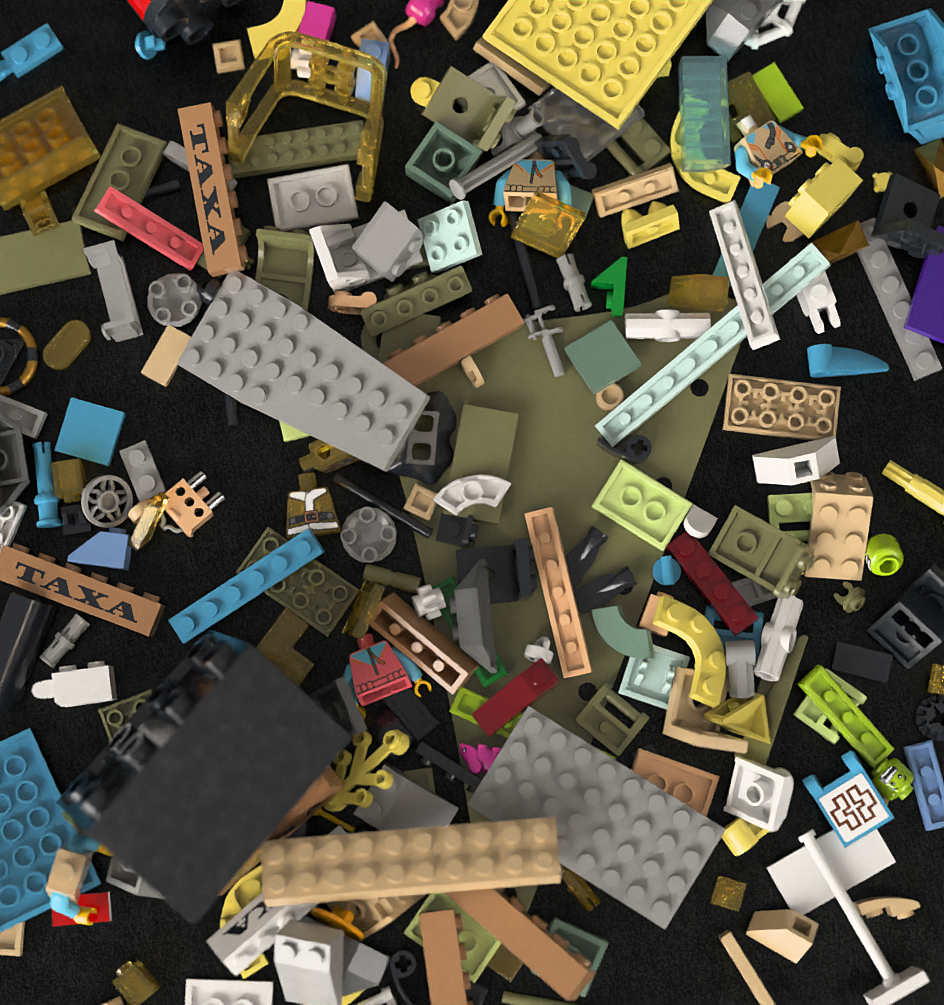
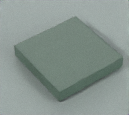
M612 320L564 348L565 353L593 395L641 367V362Z

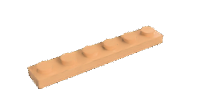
M548 507L525 513L563 677L565 679L591 673L593 670L554 508Z

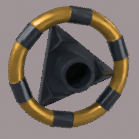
M0 317V327H4L22 337V339L0 340V395L6 396L22 389L31 380L38 364V348L33 335L23 324L11 318ZM26 344L27 365L20 377L3 386Z

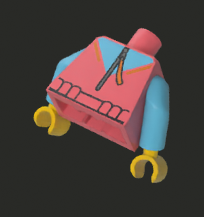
M364 634L357 639L360 650L349 655L350 664L346 666L343 677L351 687L358 710L363 714L364 719L366 711L363 706L412 687L411 682L415 683L413 690L417 696L421 697L418 692L420 684H426L429 692H431V685L427 681L422 680V673L418 665L397 647H390L387 641L375 643L372 634Z

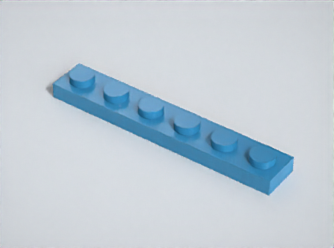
M308 528L168 621L184 644L325 551L311 529Z

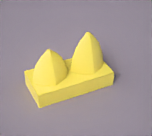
M652 201L648 215L642 216L637 211L627 208L623 210L621 217L624 241L628 249L680 229L678 212L674 205L666 206L657 201Z

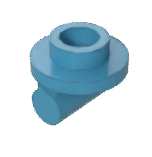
M672 556L660 557L661 559L653 566V577L661 585H673L681 575L680 565Z

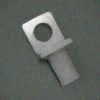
M533 109L526 116L513 117L508 125L504 123L500 129L503 138L502 144L500 146L496 145L494 149L490 148L492 155L498 156L510 146L518 144L531 135L536 134L535 129L542 126L545 121L541 111Z

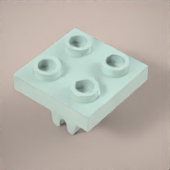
M462 200L418 219L420 231L424 236L423 242L431 272L438 273L482 255L468 201Z
M653 645L655 658L640 659L629 657L618 693L667 710L675 666L687 668L690 657Z

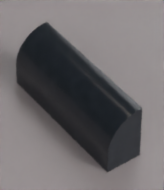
M16 591L10 593L0 620V710L13 713L18 712L57 606Z

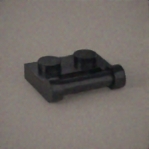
M571 134L542 136L535 142L545 160H552L555 170L561 171L567 180L570 177L592 179L596 176V165L592 162H587L580 150L579 142Z

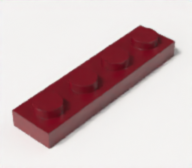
M686 531L666 546V550L678 562L681 569L735 637L758 621L759 617L694 536Z

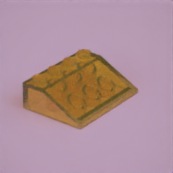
M62 87L0 120V205L4 211L101 158Z

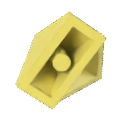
M754 692V696L748 698L731 697L704 714L705 720L730 732L770 744L766 704L762 694Z

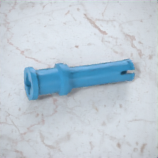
M41 442L33 444L38 495L35 496L34 502L38 505L39 521L36 522L38 528H53L62 525V520L58 516L57 503L60 502V497L55 493L50 442H44V445Z

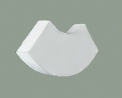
M477 474L467 476L449 483L435 496L433 501L456 516L464 508L474 504H487L496 508L511 486V483L492 475Z

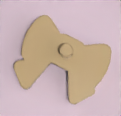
M788 201L779 204L772 212V216L768 215L766 220L767 228H771L781 222L785 224L787 230L784 234L783 242H792L803 235L785 217L791 208Z

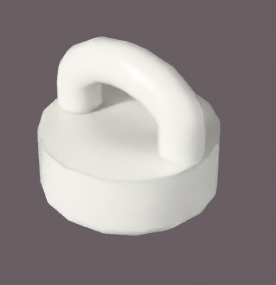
M542 636L536 640L534 645L528 644L524 652L525 658L533 662H537L542 658L547 665L551 664L554 654L548 650L550 646L549 638Z

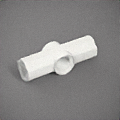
M659 310L655 313H626L625 315L626 339H655L659 342L679 341L680 338H699L711 328L710 313H680L677 310Z
M790 595L788 599L778 597L771 621L767 622L764 626L761 637L762 648L754 669L755 675L763 680L779 681L787 653H791L794 648L797 633L796 625L803 607V601L795 596Z

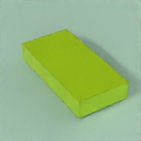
M775 63L751 76V82L778 124L803 110V106Z

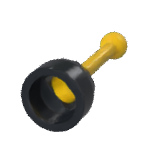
M322 808L313 814L314 816L320 815L338 826L340 825L352 834L376 832V829L368 825H359L354 828L323 811Z

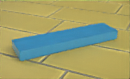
M763 181V187L761 188L750 186L740 209L752 252L780 187L767 184L765 181ZM721 254L712 279L732 287L724 258Z

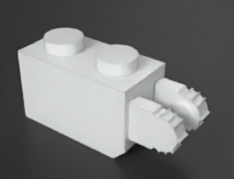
M824 271L796 294L803 313L806 317L810 316L815 331L818 334L824 332V324L819 315L821 311L826 310L829 321L834 328L839 327L841 323L834 305L837 301Z
M104 661L87 663L88 668L77 670L76 665L59 667V673H52V680L38 681V683L33 685L32 692L34 697L55 698V702L61 707L117 700L113 666H105Z

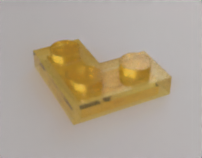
M285 608L255 649L292 683L299 687L315 665L293 649L309 625Z

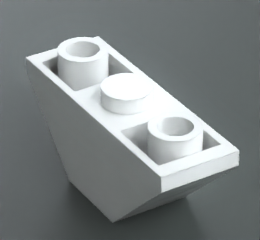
M835 436L752 455L758 483L782 485L804 483L820 479L840 464Z

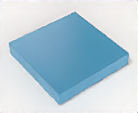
M71 397L55 451L110 467L126 414Z

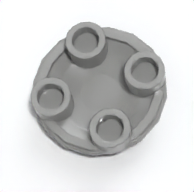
M180 273L168 274L152 282L149 286L148 308L152 317L160 324L172 327H181L191 322L198 314L202 304L201 294L196 291L197 283L188 275Z
M363 507L347 517L342 526L340 538L345 550L351 557L360 562L373 563L384 559L391 553L396 544L397 531L393 520L387 513L378 508Z

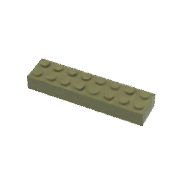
M362 120L226 141L229 164L234 179L368 158Z

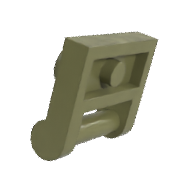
M636 110L629 115L619 130L614 127L598 140V143L603 148H607L629 172V177L653 169L671 153V149ZM618 137L643 162L642 165L637 166L615 141Z
M605 681L575 717L574 721L619 757L650 717L644 712L640 713L614 692L611 689L612 685ZM603 698L633 721L630 728L626 727L599 704Z

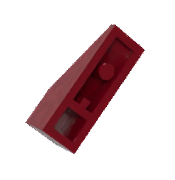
M541 658L472 713V717L489 738L523 713L528 706L531 707L555 689L559 679Z

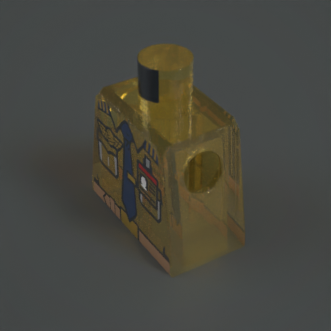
M319 439L308 445L311 451L310 454L299 458L300 465L306 474L315 469L329 473L360 460Z

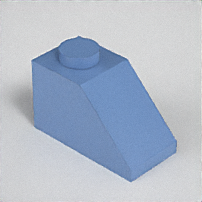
M361 39L357 65L355 102L383 105L391 54L389 42Z
M109 528V532L100 531L68 555L67 561L73 564L128 571L133 537L126 535V530L120 528Z

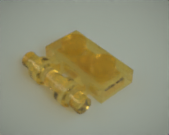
M750 71L725 83L724 88L727 95L721 97L717 89L707 94L711 101L712 111L714 113L717 112L723 124L721 128L725 134L729 135L732 142L742 138L737 123L750 115L759 128L767 122L775 120ZM732 103L739 116L733 119L727 109V106Z

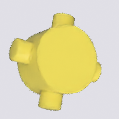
M874 173L873 190L875 192L885 191L892 173Z

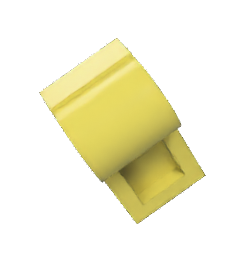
M737 817L724 827L726 830L721 838L732 853L738 856L756 844L758 839L768 833L769 830Z

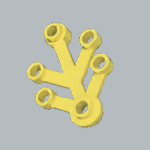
M399 730L388 731L384 735L383 745L365 760L372 736L366 731L353 736L352 742L357 747L350 775L346 779V769L351 763L352 754L343 749L333 760L337 764L335 773L345 787L323 807L331 812L341 811L347 804L358 805L362 808L369 807L373 801L371 792L362 788L358 789L355 793H350L349 791L355 785L378 786L382 789L391 787L393 783V775L385 770H379L376 774H371L370 772L390 753L395 755L403 754L408 749L409 737Z

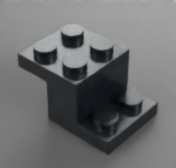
M935 564L902 591L890 608L867 629V632L908 670L944 640V572Z

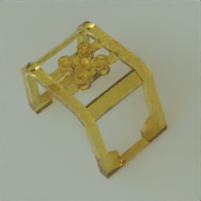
M292 31L278 33L268 40L226 102L229 158L232 161L243 163L258 132L280 98L287 95L303 97L367 118L358 146L357 164L362 165V171L359 173L356 183L355 199L363 202L371 201L384 129V120L381 114L387 83V73L384 65L378 58L368 53L310 35ZM291 48H298L313 53L308 63V67L311 69L308 83L292 80ZM329 58L340 61L338 66H327ZM274 59V85L270 87L239 134V127H241L247 116L250 98ZM356 67L371 73L370 103L351 97L356 82L353 76ZM326 82L336 84L335 91L325 89Z

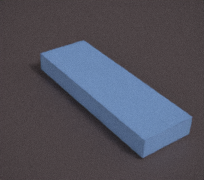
M928 740L905 746L903 751L908 769L914 776L912 783L925 830L930 831L944 827V781L933 742Z

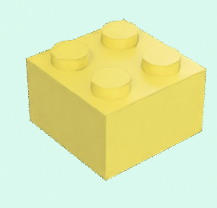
M839 157L831 165L826 162L815 173L816 176L812 180L809 178L788 203L791 208L785 217L808 238L844 205L863 181Z

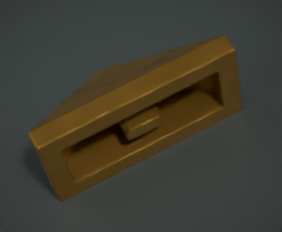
M941 138L917 148L915 152L934 191L941 195V199L944 197V144Z
M858 220L811 242L830 264L870 246Z

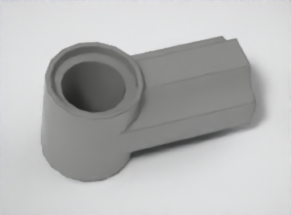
M754 640L725 641L729 696L736 698L754 696Z

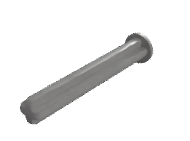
M539 133L533 134L460 179L453 178L450 180L449 186L454 196L459 200L464 199L467 192L537 151L538 148L535 142L542 135Z

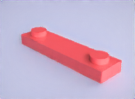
M109 186L95 209V212L190 271L204 250L201 242Z

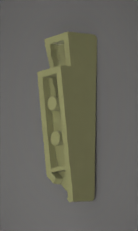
M803 635L796 638L792 652L787 653L779 681L771 682L760 678L755 693L762 694L765 698L770 744L744 736L742 740L748 742L747 752H735L734 757L740 756L763 766L766 765L808 636Z

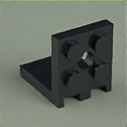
M897 173L891 174L871 237L874 239L881 238L886 241V244L896 249L907 250L909 255L916 258H925L927 255L940 256L941 253H944V234L932 229L931 225L941 195ZM906 203L911 207V216L909 218L906 217L903 210Z
M527 538L515 539L512 545L455 551L459 584L480 559L486 558L487 568L491 569L494 573L493 582L488 584L490 604L528 601L533 596L532 593L537 591L536 574H530V565L534 562L533 546L527 545Z

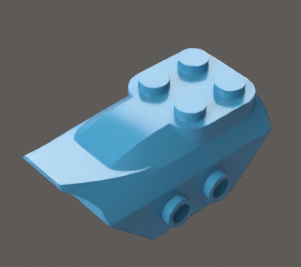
M929 8L869 28L873 46L878 57L876 59L879 72L885 75L887 81L885 85L888 98L894 101L904 133H910L921 145L943 138L944 23Z

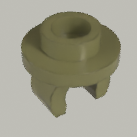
M844 582L843 586L849 591L848 595L842 597L835 593L834 597L840 605H843V610L847 613L858 611L865 603V591L861 587L854 588L851 583Z

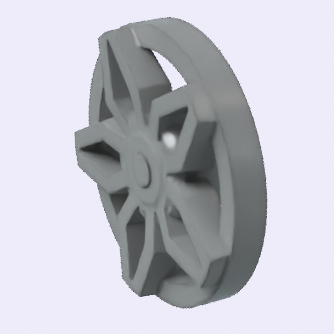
M98 476L87 484L81 494V506L84 515L91 523L100 527L111 528L121 524L128 517V512L132 509L133 495L131 489L123 479L117 476ZM107 480L109 485L108 490L105 489ZM114 481L118 482L124 490H115ZM101 482L99 486L100 491L98 489H93L95 485ZM95 493L97 495L96 499L91 498L89 494ZM118 494H126L125 496L119 499ZM88 501L92 504H96L91 507L90 511L88 507ZM126 502L125 509L121 514L118 506ZM99 509V513L93 517L95 511ZM111 512H115L116 519L111 515ZM106 515L111 522L103 523L98 520Z

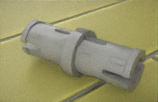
M568 254V258H566V255L560 256L556 261L564 278V289L569 291L574 310L580 311V307H582V310L589 308L592 303L584 287V276L580 275L574 255Z
M76 613L68 625L61 632L55 634L56 638L40 655V658L50 667L54 668L69 649L72 650L75 647L74 643L90 624Z

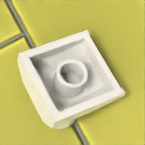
M740 756L736 757V764L724 811L771 832L778 830L786 818L793 790L791 774L783 768L773 769Z

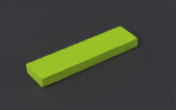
M817 665L798 683L801 689L871 768L875 769L894 750L890 743L821 665Z

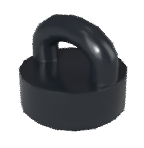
M217 278L211 281H203L197 284L196 291L202 295V301L210 306L215 295L221 289L223 282Z

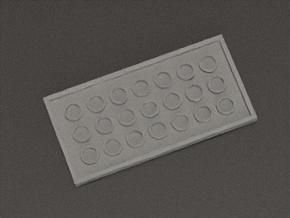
M529 706L467 804L494 822L555 817L559 863L666 929L726 830Z

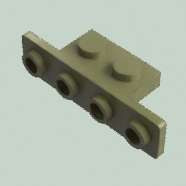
M458 266L438 276H435L433 273L422 272L412 277L413 282L404 286L402 283H398L387 288V293L382 295L384 300L360 311L371 336L377 335L472 292L463 267Z

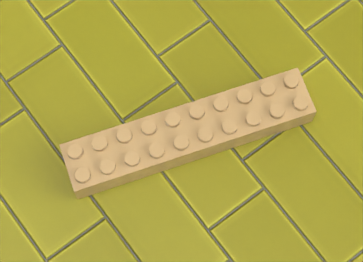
M555 817L265 841L261 845L263 901L267 907L560 883L561 878Z

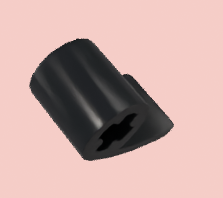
M642 435L633 436L628 441L625 452L613 448L599 437L597 440V446L605 452L634 464L645 462L652 450L650 440ZM636 443L642 444L641 449H645L640 456L634 454L635 450H631V448L636 446Z
M385 703L381 704L364 719L365 725L381 745H383L384 735L388 731L399 730L409 737L408 749L403 754H389L396 762L418 744Z
M400 948L393 954L390 961L393 979L408 1005H415V1001L404 988L400 978L407 977L414 972L417 965V957L411 949ZM401 955H406V959H411L407 969H402V965L397 966L396 964Z

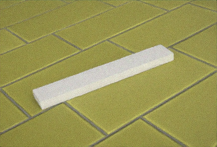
M731 201L710 210V216L751 348L755 350L779 340L777 328L736 201Z

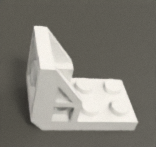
M405 210L399 211L400 214L407 218ZM369 223L352 229L350 224L322 225L309 229L327 281L334 293L336 291L347 292L384 278L368 267L352 248ZM420 251L412 254L407 261L406 269L423 262Z

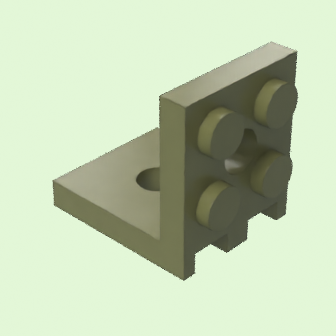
M450 66L421 115L434 123L437 121L478 149L488 151L489 147L494 149L502 136L499 131L503 124L508 125L516 113L514 106L517 102L508 96H497ZM457 97L464 98L467 103L466 110L460 114L456 113L452 108V103Z

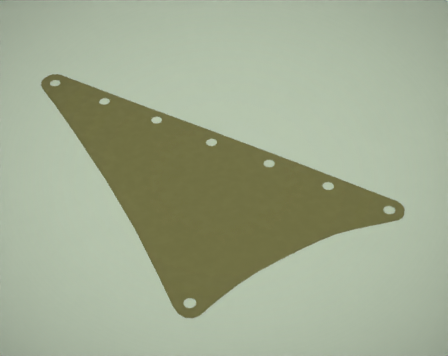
M711 275L663 297L635 307L623 309L622 318L610 317L611 312L543 320L548 331L558 327L563 328L562 332H557L552 336L565 371V375L555 378L542 342V335L538 336L537 340H533V338L528 339L527 336L530 335L527 323H524L518 330L471 355L485 382L480 387L476 388L473 386L461 367V362L432 378L431 392H443L457 417L456 428L450 436L453 453H455L464 404L517 413L519 416L507 481L511 483V486L503 498L499 525L474 520V523H478L479 526L476 542H470L469 548L435 541L441 513L444 512V508L437 504L430 521L410 513V516L434 529L429 539L414 531L426 585L431 584V587L451 576H454L458 583L456 550L512 545L515 539L527 538V545H532L525 513L553 507L565 557L582 539L587 537L592 525L609 537L606 543L600 546L595 561L576 588L599 577L618 573L623 567L628 565L637 585L633 586L629 594H618L612 600L596 609L621 606L625 618L631 625L636 627L654 580L653 566L661 559L660 557L663 556L664 551L662 552L591 507L621 459L610 455L597 446L598 437L609 444L595 425L612 411L602 410L597 405L596 394L593 395L565 353L564 348L612 320L641 362L640 368L615 382L624 392V402L698 339L680 338L679 341L659 342L655 339H626V313H655L659 310H677L680 313H710L712 327L738 305L736 300L727 297L725 293L727 284L712 279ZM532 321L536 332L542 330L539 321ZM365 324L361 334L363 351L378 360L380 348L376 344V338L379 334L371 336ZM741 342L697 378L707 382L709 389L706 395L702 397L695 396L690 390L691 384L688 385L615 447V449L625 452L626 445L633 436L642 435L647 437L652 445L648 459L640 464L627 463L654 480L660 477H667L672 483V491L685 498ZM427 415L426 427L414 426L415 430L430 432L432 430L433 417ZM414 443L412 458L419 460L429 459L430 445L427 443ZM636 443V446L631 448V450H635L634 454L640 456L645 451V449H641L642 444ZM453 461L441 478L434 484H427L420 480L400 476L406 501L415 483L435 493H439L449 484ZM534 556V562L530 565V574H536L537 591L532 593L533 596L528 601L490 604L495 650L509 674L484 688L474 672L463 687L486 698H492L515 677L535 663L525 658L526 646L528 644L534 645L536 640L542 636L548 637L550 640L548 650L554 654L551 664L548 666L557 676L559 682L555 689L533 704L531 708L591 745L593 736L574 721L575 717L588 703V701L580 698L578 694L579 688L587 682L595 685L598 690L605 681L613 687L625 655L613 649L603 639L595 625L592 611L587 613L579 612L593 672L564 679ZM487 568L488 584H490L494 580V573L491 569ZM441 613V616L434 618V625L454 642L453 632ZM447 690L448 698H449V704H450V709H451L452 704H453V702H454V700H455V698H456V696H457V694H458V691H456V692L452 695V694ZM603 698L599 704L605 708L607 700ZM451 713L460 763L467 770H469L468 764L460 753V743L471 745L476 749L478 744L487 745L489 749H492V747L502 748L506 743L507 738L496 733L488 738L479 725ZM481 771L475 775L483 779L486 774ZM464 782L468 804L473 794L466 790L469 785ZM468 805L471 824L494 822ZM538 884L513 886L517 892V898L527 906L524 910L526 912L530 908Z

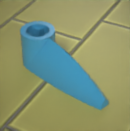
M818 344L807 348L811 377L846 376L889 370L887 363L862 351L832 347L831 344Z

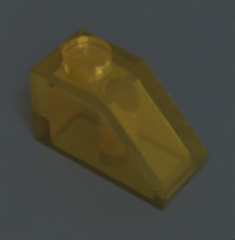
M707 274L672 276L668 305L723 312L727 305L730 278Z

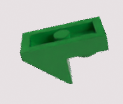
M627 257L618 259L591 283V288L612 290V292H607L606 308L611 309L610 317L622 318Z

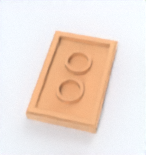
M640 748L637 749L631 770L703 816H707L720 776Z

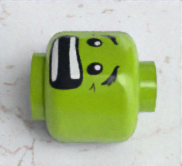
M878 534L867 541L865 561L871 572L876 575L887 576L895 573L902 566L903 553L896 538L889 534Z
M885 758L870 772L873 776L871 781L874 786L888 800H894L897 797L903 800L913 790V787L910 785L914 778L913 773L897 758L889 760Z

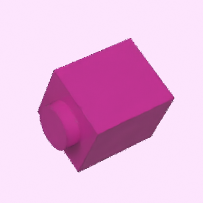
M307 1L299 29L301 41L314 43L316 48L320 46L328 47L336 20L333 7Z

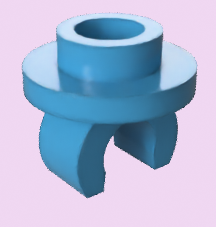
M148 31L140 32L136 37L135 48L144 59H151L155 56L156 51L166 49L165 41L159 38L156 39Z

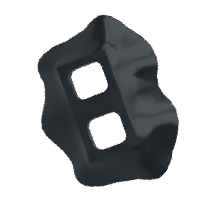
M440 391L425 393L430 399L421 415H431L433 417L432 430L430 432L416 431L413 427L389 468L392 473L420 480L427 484H434L452 463L454 453L450 444V436L456 428L457 417L448 398ZM413 444H429V459H413Z

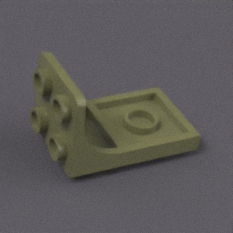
M264 226V229H257L258 264L255 281L308 312L316 259V248L311 235H308L307 231L293 229L291 233L281 232L280 228L274 226Z
M735 505L708 554L771 590L777 597L788 599L790 595L794 596L799 590L802 583L799 578L804 570L808 571L813 565L816 558L813 553L816 549Z

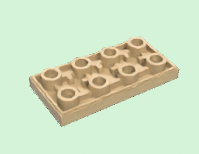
M729 374L723 430L811 441L831 436L836 437L841 387Z

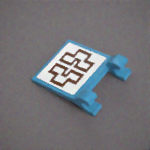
M852 750L841 756L850 772L826 787L822 788L815 775H810L802 780L845 848L895 818L864 770L859 758Z

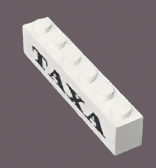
M339 825L327 836L347 833ZM262 892L209 938L207 943L231 972L237 976L275 942V934L289 920L299 921L310 910L315 908L318 903L267 907L263 901Z

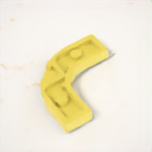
M686 96L671 132L670 149L673 163L680 176L692 188L727 204L730 202L741 177L718 168L705 159L700 151L699 137L712 106Z
M666 595L660 597L653 624L673 632L686 640L695 657V673L689 697L711 707L718 706L726 675V657L719 635L706 617L697 610Z
M262 865L242 877L230 890L223 906L220 929L263 892ZM264 952L240 972L243 979L269 963Z

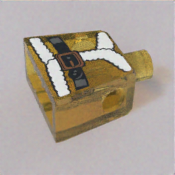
M315 473L298 475L300 490L288 492L287 538L291 540L308 528L311 529L315 537L341 533L342 528L328 487L317 488Z

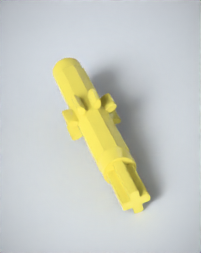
M890 460L882 474L905 488V491L944 516V490L919 475L910 473Z

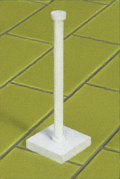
M809 830L799 836V841L805 843L884 979L882 984L863 994L868 1004L890 1005L929 982L924 971L914 966L899 974L893 973L814 838L816 835L814 830Z

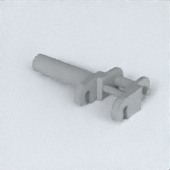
M554 305L535 310L532 316H529V314L525 315L526 318L523 321L527 323L530 335L527 336L528 339L533 338V340H537V337L542 335V342L556 378L565 375V371L552 336L557 332H562L563 328L558 327L549 331L545 328L542 315L546 314L549 310L553 311L556 309ZM538 319L542 329L536 332L532 322Z

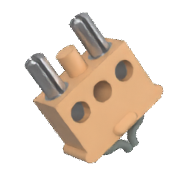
M199 471L188 482L184 479L180 480L163 496H157V501L161 505L159 516L162 522L159 525L164 531L166 529H170L175 533L183 531L188 537H193V532L213 516L211 510L225 499L221 492H217L204 503L203 499L210 494L207 488L203 486L197 492L193 490L207 478L202 471ZM179 491H185L183 496L177 495ZM189 501H194L193 506L189 507L186 504ZM164 510L180 527L179 529L174 528L172 525H165ZM198 511L204 512L201 517L195 516Z

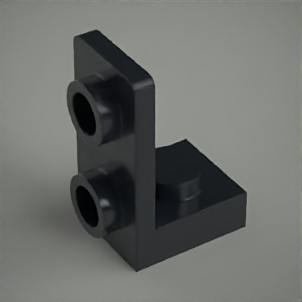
M441 513L435 541L469 548L470 542H476L479 527L478 523H474V515L468 514L467 518Z

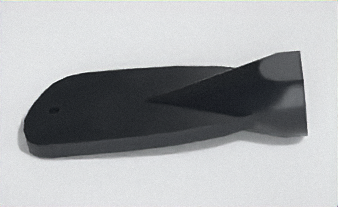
M593 525L589 529L587 537L582 539L565 557L573 591L592 566L600 546L609 539L608 536Z
M628 565L623 567L618 573L599 577L576 588L574 596L578 611L581 613L590 612L612 600L625 588L637 585Z

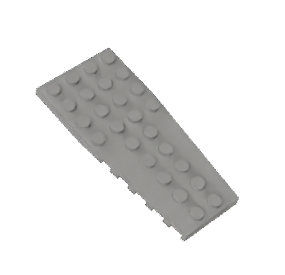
M239 271L228 273L222 283V287L215 295L213 302L207 309L177 365L241 403L384 471H388L430 399L427 394L302 307Z

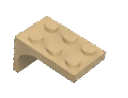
M829 471L820 479L810 481L812 487V511L807 545L816 549L813 553L816 558L808 571L804 570L805 577L862 581L873 495L867 479L861 474L848 472L846 475H837Z

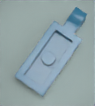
M47 23L1 52L5 60L0 61V81L12 72L19 78L64 49Z

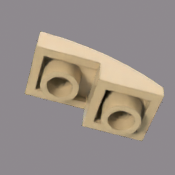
M896 896L872 897L853 902L858 913L866 915L867 918L882 914V908H886L888 915L904 919L914 915V909L920 908L918 901Z

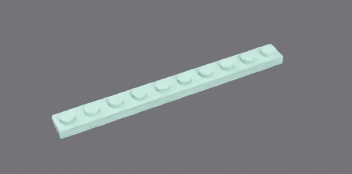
M812 243L763 283L772 315L830 267V263ZM738 305L595 425L613 448L747 337Z

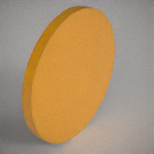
M338 905L333 908L331 913L320 908H313L311 914L318 921L329 928L344 930V935L353 940L362 941L363 933L351 924L355 916L348 909L344 911Z

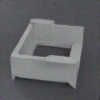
M112 240L83 248L90 265L94 269L97 268L111 321L101 325L104 337L107 340H111L112 337L116 342L143 335L123 256L118 254L115 241Z

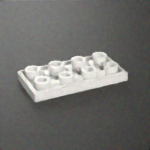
M833 829L816 838L818 845L845 891L896 862L877 829L846 848ZM806 845L766 867L790 910L793 909L804 915L836 897Z

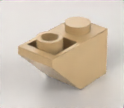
M793 909L755 911L746 935L797 963L812 945L818 923Z

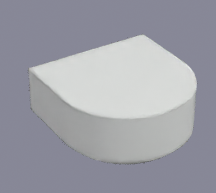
M693 504L684 519V528L690 535L703 538L710 533L718 518Z

